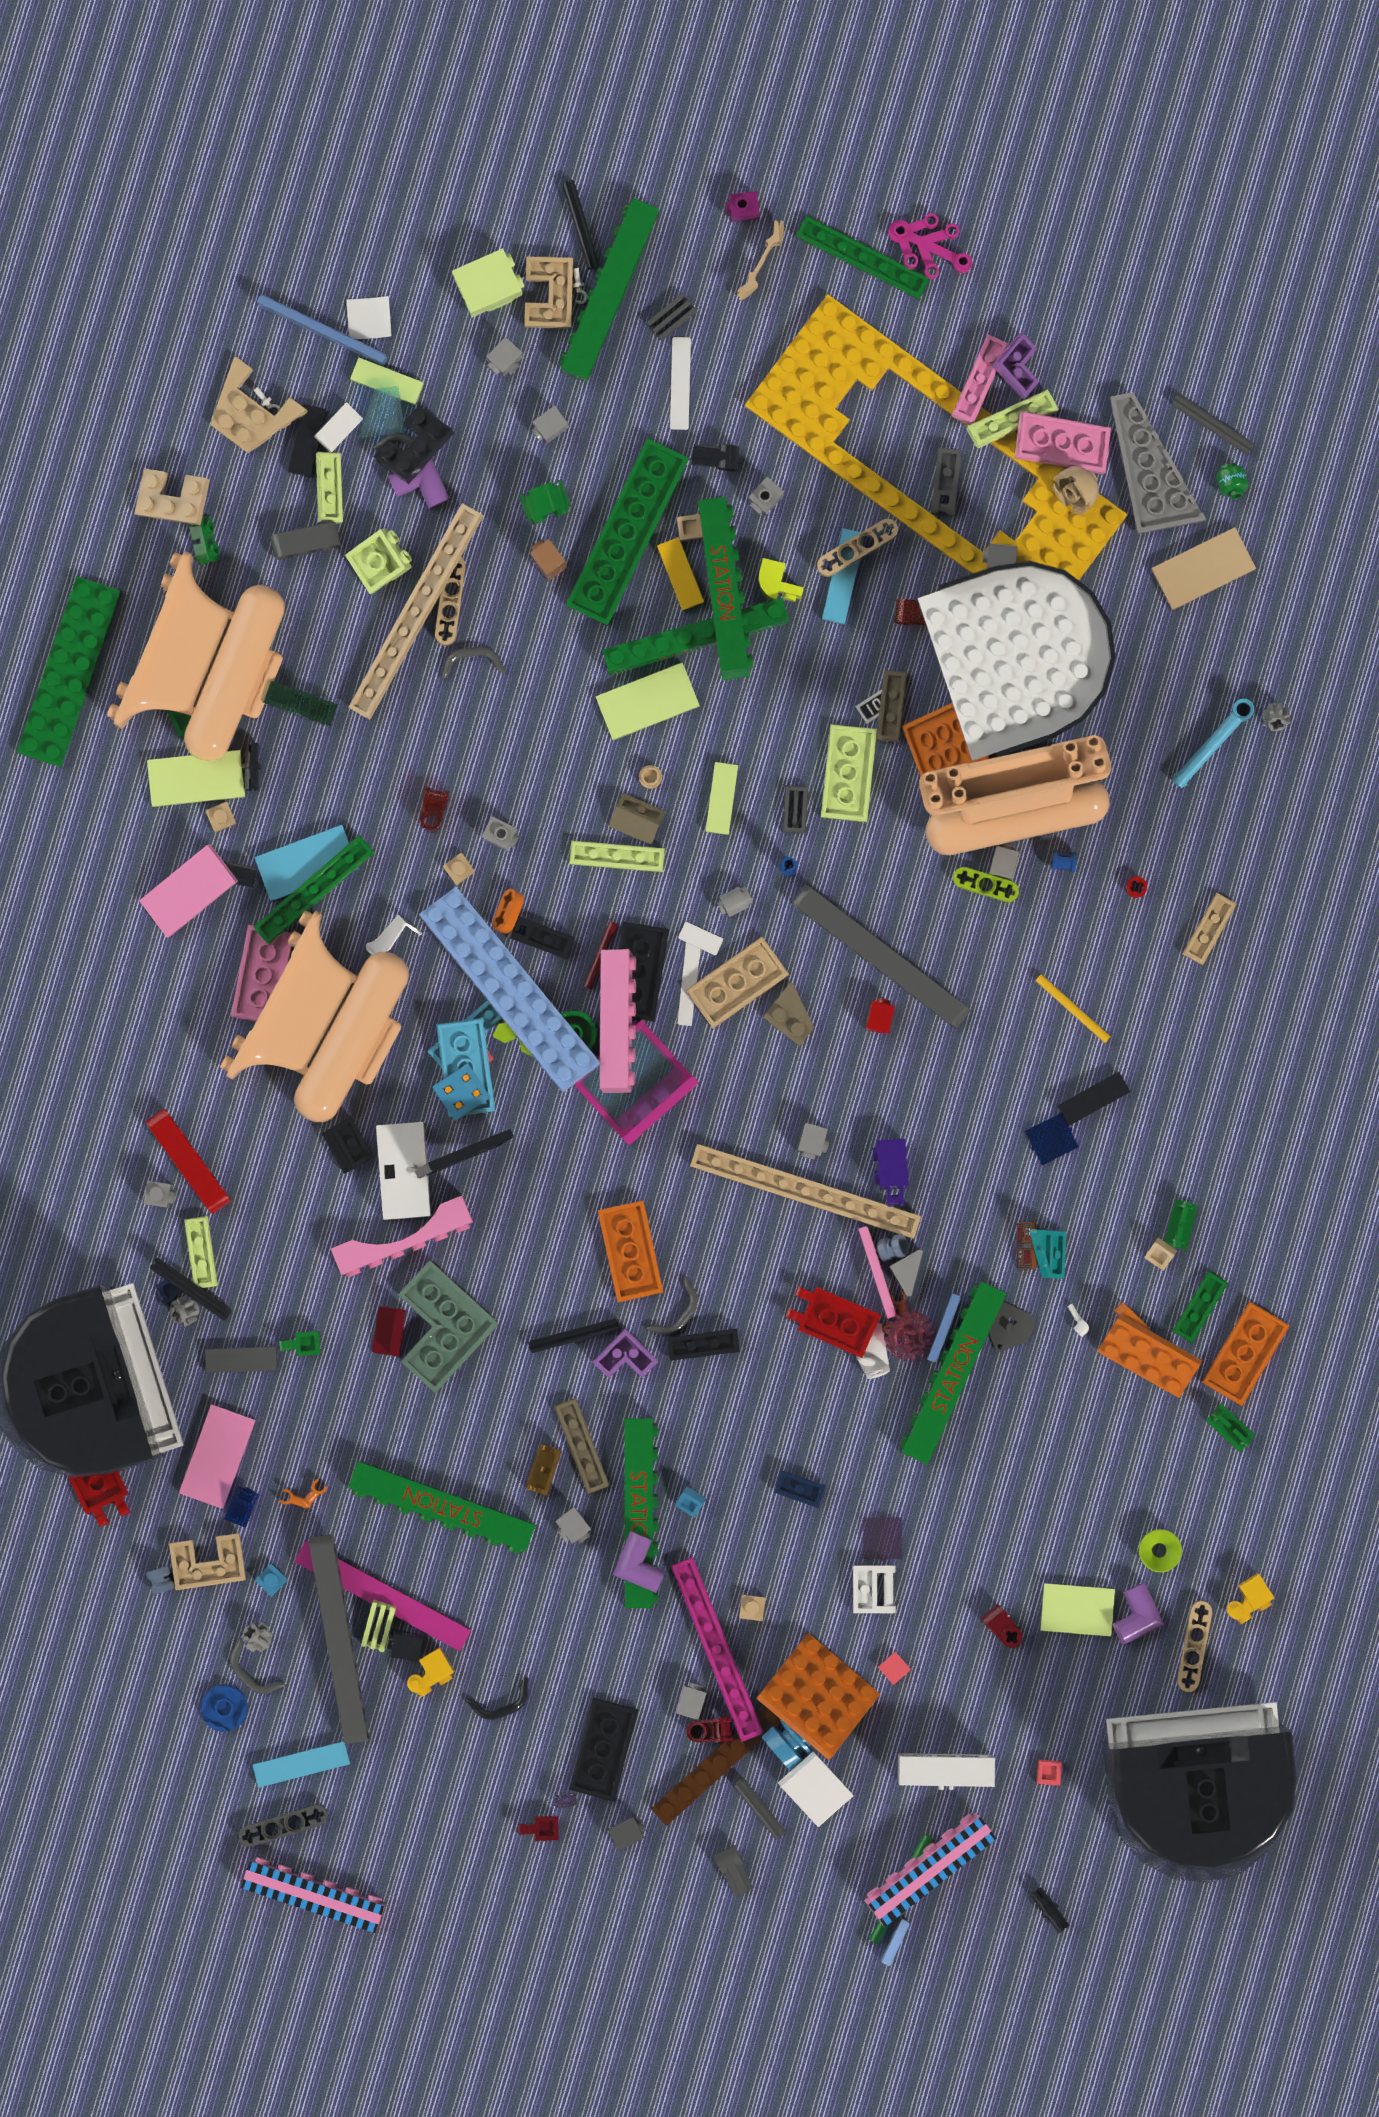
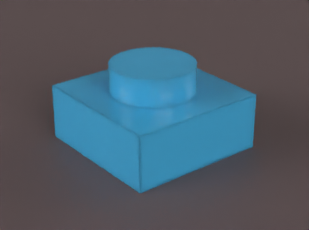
M686 1486L675 1506L695 1518L707 1498Z
M271 1563L255 1581L272 1597L289 1579Z

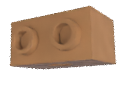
M542 539L531 547L533 549L530 552L531 560L548 582L567 568L565 559L549 539L545 542Z

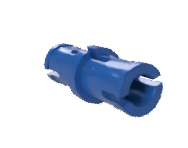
M786 857L781 860L782 863L779 864L781 873L785 876L794 875L796 873L795 870L798 869L796 860L792 857ZM791 864L792 868L785 869V865Z

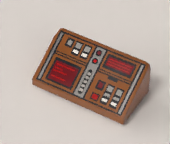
M1035 1222L1017 1223V1269L1034 1270L1037 1268V1258L1030 1236V1229H1036Z

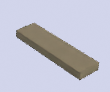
M574 1398L554 1406L587 1494L610 1486L577 1399Z

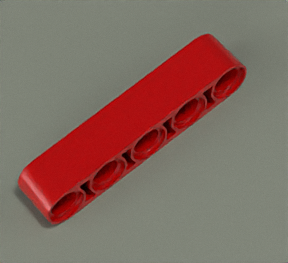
M165 1108L145 1121L212 1215L231 1202L225 1190Z

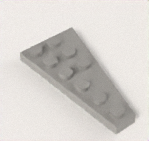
M1131 392L1111 396L1110 403L1137 534L1206 521L1207 519L1199 509L1196 500L1188 490L1169 453L1162 445L1158 434L1147 419V415L1135 394Z

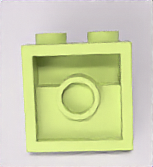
M388 528L380 529L345 554L369 594L375 593L388 582L397 579L412 568L409 563L412 561L411 556L406 550L400 549L397 544L399 542L397 534L393 530L389 531Z

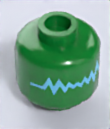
M1228 463L1221 466L1220 471L1216 474L1220 494L1230 497V499L1241 498L1249 487L1244 467L1237 465V463Z

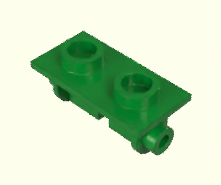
M202 516L201 525L189 524L192 541L200 539L201 542L193 545L196 561H199V565H206L208 561L220 562L218 557L219 547L215 542L213 533L214 524L210 516Z
M1175 1199L1164 1242L1171 1247L1187 1251L1198 1205Z
M1222 1403L1205 1420L1239 1452L1247 1447L1256 1436Z

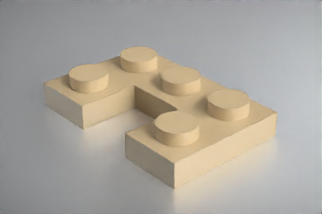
M526 257V281L549 282L548 303H525V328L571 329L573 258Z
M150 469L143 470L135 515L201 525L209 479L185 475L181 497L164 495L168 473Z
M240 1533L216 1536L219 1560L196 1563L193 1540L169 1543L175 1590L246 1580Z

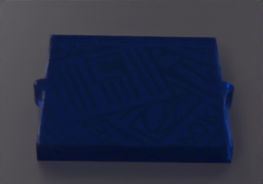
M1061 1113L1025 1131L1032 1145L1031 1150L1035 1151L1042 1166L1079 1147L1072 1134L1073 1129L1069 1128Z

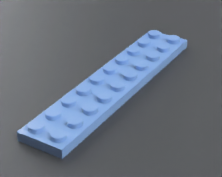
M454 887L419 914L422 921L562 1093L600 1065L599 1060L457 887Z

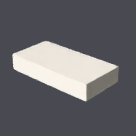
M346 402L314 437L331 453L363 418Z

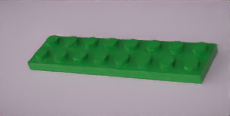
M646 439L566 603V607L606 626L609 625L689 461L688 457L655 441Z
M76 576L16 753L62 768L121 595L120 590Z

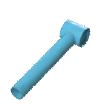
M1239 699L1235 702L1231 714L1187 761L1184 767L1177 774L1174 773L1171 780L1179 788L1182 789L1188 786L1187 782L1240 723L1251 718L1254 713L1253 703L1248 699ZM1238 705H1247L1249 707V714L1247 716H1240L1236 710Z

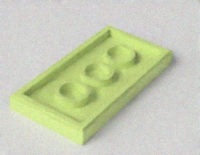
M683 662L595 696L612 740L700 707Z
M830 724L821 818L867 822L877 729Z
M240 750L227 751L224 756L213 761L199 760L193 755L147 760L152 807L246 797Z

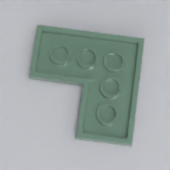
M429 1260L398 1294L432 1326L401 1362L434 1393H437L499 1323Z

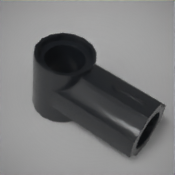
M694 444L692 465L716 467V469L722 471H737L739 447L728 444L718 446Z
M223 861L238 880L235 885L253 888L256 878V867Z

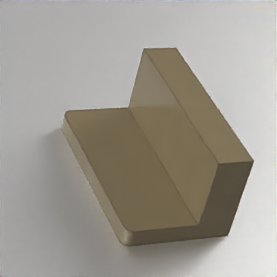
M623 793L616 805L609 826L645 843L652 844L666 811Z

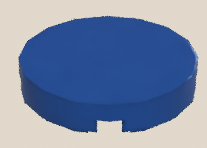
M227 1684L215 1686L202 1699V1717L206 1724L216 1731L227 1732L234 1730L242 1725L247 1717V1698L235 1686Z

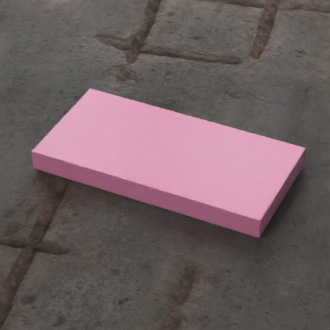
M1022 411L1019 418L1015 458L1065 468L1079 466L1093 473L1103 475L1106 473L1111 428Z
M208 844L139 901L164 935L169 938L236 884L238 880L211 844Z
M248 925L231 1017L257 1022L290 961L292 946L288 945V940L292 935L291 932L284 931L268 945L253 928V925Z
M211 1404L179 1493L224 1509L256 1420Z

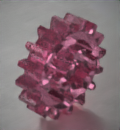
M905 1310L903 1317L896 1314V1321L888 1322L891 1325V1329H885L884 1331L889 1335V1337L884 1338V1341L889 1344L886 1349L892 1353L891 1355L897 1359L900 1358L904 1362L908 1358L911 1361H915L916 1355L922 1358V1351H929L928 1343L934 1342L930 1338V1335L935 1333L930 1328L932 1322L925 1315L919 1314L915 1310L911 1314ZM906 1333H908L909 1335H911V1336L913 1337V1339H911L910 1337H908V1336L906 1335Z

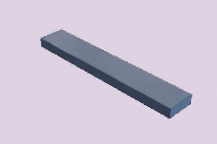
M263 294L257 300L259 307L383 367L387 361L385 353Z

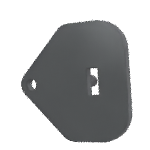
M1003 1302L989 1331L995 1350L1001 1352L1026 1343L1035 1327V1320L1031 1314ZM1007 1317L1016 1320V1325L1006 1321ZM998 1344H1001V1345H1002V1348H1001V1349H999V1348L997 1347Z

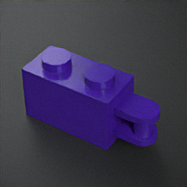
M905 1139L877 1140V1147H872L873 1161H878V1170H874L875 1185L880 1184V1191L886 1190L887 1207H891V1204L904 1206L903 1189H908L909 1187ZM899 1189L898 1195H890V1190Z

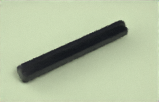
M568 180L563 182L562 185L588 270L596 269L599 267V262L574 180Z
M156 1258L150 1265V1269L221 1320L225 1321L231 1314L232 1310L161 1259Z
M614 1318L531 1340L528 1342L530 1352L535 1353L618 1331L620 1325L618 1319Z

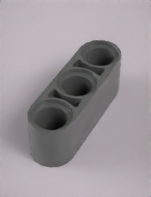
M336 522L319 524L270 536L275 560L293 558L341 546Z

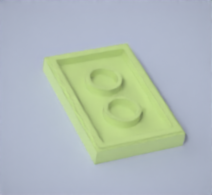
M1044 1583L1040 1631L1111 1636L1115 1589Z

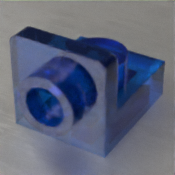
M238 1486L232 1496L224 1519L246 1528L259 1494L250 1488Z

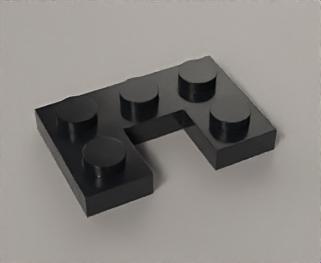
M420 406L404 421L405 426L418 435L412 444L404 451L390 440H387L373 456L376 462L407 484L417 476L454 434L452 428Z

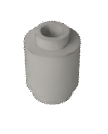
M744 886L742 888L737 887L719 896L720 901L717 902V905L722 915L727 914L728 917H731L749 908L748 905L752 904L753 901Z

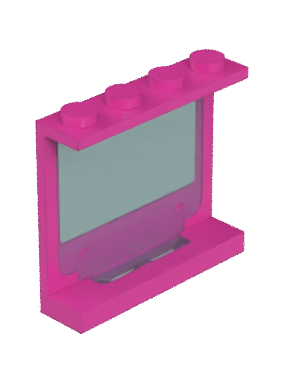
M636 1020L632 1022L636 1029V1037L632 1039V1048H635L636 1058L635 1062H632V1071L635 1072V1085H631V1092L603 1093L600 1089V1065L574 1084L628 1146L699 1084L694 1076L685 1069L643 1020L639 1023ZM599 1052L598 1054L595 1055V1057H596V1058L599 1060V1062H600V1052Z

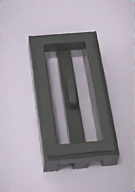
M681 293L647 322V325L662 342L697 313V310ZM681 301L684 303L671 315H669L665 320H663L659 325H657L656 327L654 326V324L658 320H660L664 315H666ZM686 308L690 310L665 332L660 333V330Z
M785 785L782 833L806 834L808 787ZM789 791H794L792 828L788 827ZM799 791H803L801 828H797Z

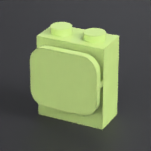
M503 248L452 271L454 280L471 317L486 311L495 310L523 295L521 288L525 287L519 274L515 276L512 267L515 266L510 253L505 254Z

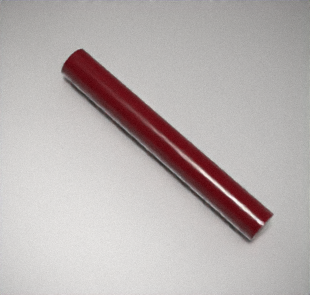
M611 921L608 922L583 987L592 990L601 968V950H608L618 924Z

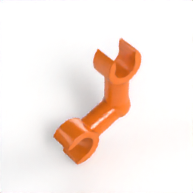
M319 1479L315 1480L312 1483V1489L305 1498L294 1495L290 1490L284 1489L282 1491L289 1493L290 1499L286 1502L279 1500V1502L285 1505L291 1503L308 1509L319 1494H324L327 1491L328 1486H325L322 1491H317L315 1486Z

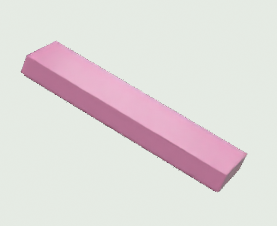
M987 334L951 417L969 425L975 422L996 374V370L992 365L1004 352L1009 343Z
M867 1226L859 1228L858 1231L887 1319L894 1317L896 1312Z

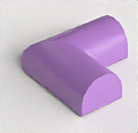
M1023 332L1014 338L992 365L1021 399L1026 398L1039 383V380L1025 366V363L1035 353L1037 348Z
M433 459L424 466L409 484L394 474L388 475L398 497L420 488L428 509L450 500Z
M624 1329L593 1363L610 1378L626 1362L643 1378L659 1361L629 1331Z
M630 1531L613 1576L656 1593L665 1571L643 1562L652 1540Z
M1145 1582L1123 1592L1132 1614L1112 1624L1122 1645L1165 1625Z

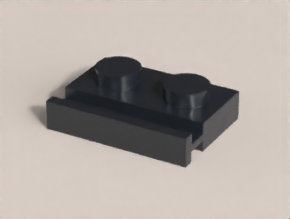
M352 1117L321 1133L344 1174L374 1158Z

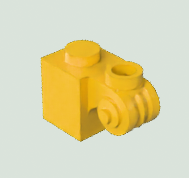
M1256 1573L1237 1585L1244 1596V1600L1242 1603L1238 1601L1229 1602L1226 1612L1231 1618L1243 1624L1252 1618L1251 1612L1257 1609L1261 1612L1272 1605L1270 1601L1274 1599V1596L1260 1574Z
M441 1647L419 1660L425 1669V1675L423 1677L419 1674L411 1675L407 1681V1686L410 1691L417 1693L421 1698L432 1691L430 1686L437 1682L441 1686L453 1679L451 1674L455 1670Z

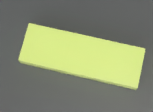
M358 358L350 378L351 381L416 405L424 386V382L362 358Z
M318 452L316 453L318 523L336 522L340 524L343 522L341 453Z
M715 762L706 832L729 835L738 765Z
M208 1216L184 1219L193 1283L201 1288L218 1286Z

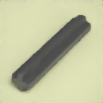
M744 1778L739 1779L734 1784V1787L775 1839L780 1838L785 1833L784 1828Z

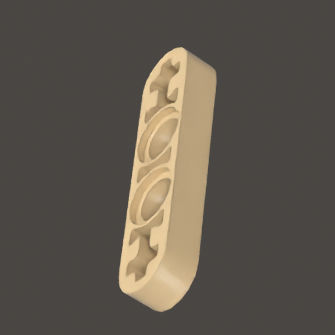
M884 519L826 553L817 562L818 572L824 577L833 576L892 541L898 533L897 523L891 519ZM883 525L893 526L892 535L889 536L885 533L880 536V539L883 541L878 542L877 535L872 531L876 529L878 534L883 531ZM864 536H871L874 539V545L871 548H865L861 545V539ZM844 548H851L854 551V557L851 560H845L841 557V551ZM836 553L838 560L843 565L838 566V562L831 566L832 571L822 570L823 561L826 560L829 563L835 560V557L832 555Z
M462 557L458 561V564L462 565V567L457 568L456 577L461 576V579L449 578L446 585L452 582L456 583L459 587L458 592L455 595L447 594L445 585L440 594L435 638L443 646L453 644L457 635L466 568ZM449 605L453 606L456 610L455 615L452 618H445L442 614L443 608ZM440 621L446 623L455 622L454 626L449 625V633L452 634V637H448L447 641H443L442 636H439V633H443L445 624L440 625Z
M1205 1601L1194 1602L1190 1608L1177 1677L1179 1688L1185 1692L1196 1690L1200 1681L1212 1617V1608ZM1201 1605H1204V1609L1208 1610L1207 1615L1204 1614L1201 1622H1206L1205 1627L1200 1624H1192L1193 1619L1198 1621L1199 1615L1195 1613V1609L1200 1608ZM1194 1628H1200L1203 1631V1638L1200 1641H1193L1190 1637V1633ZM1190 1651H1195L1199 1655V1661L1194 1665H1190L1186 1661V1655ZM1184 1666L1190 1669L1197 1668V1673H1191V1679L1195 1680V1682L1190 1684L1189 1688H1185V1683L1182 1682V1678H1187L1188 1675L1187 1670L1183 1671Z

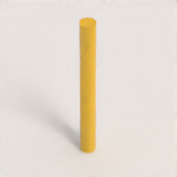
M1042 974L1035 980L1102 1042L1106 1043L1111 1036Z

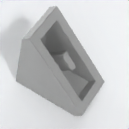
M917 1250L889 1266L901 1289L909 1297L912 1295L923 1253L922 1250Z

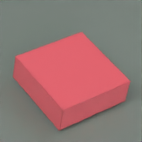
M896 1652L878 1666L893 1685L911 1670Z
M1038 1759L1036 1783L1060 1786L1062 1761Z

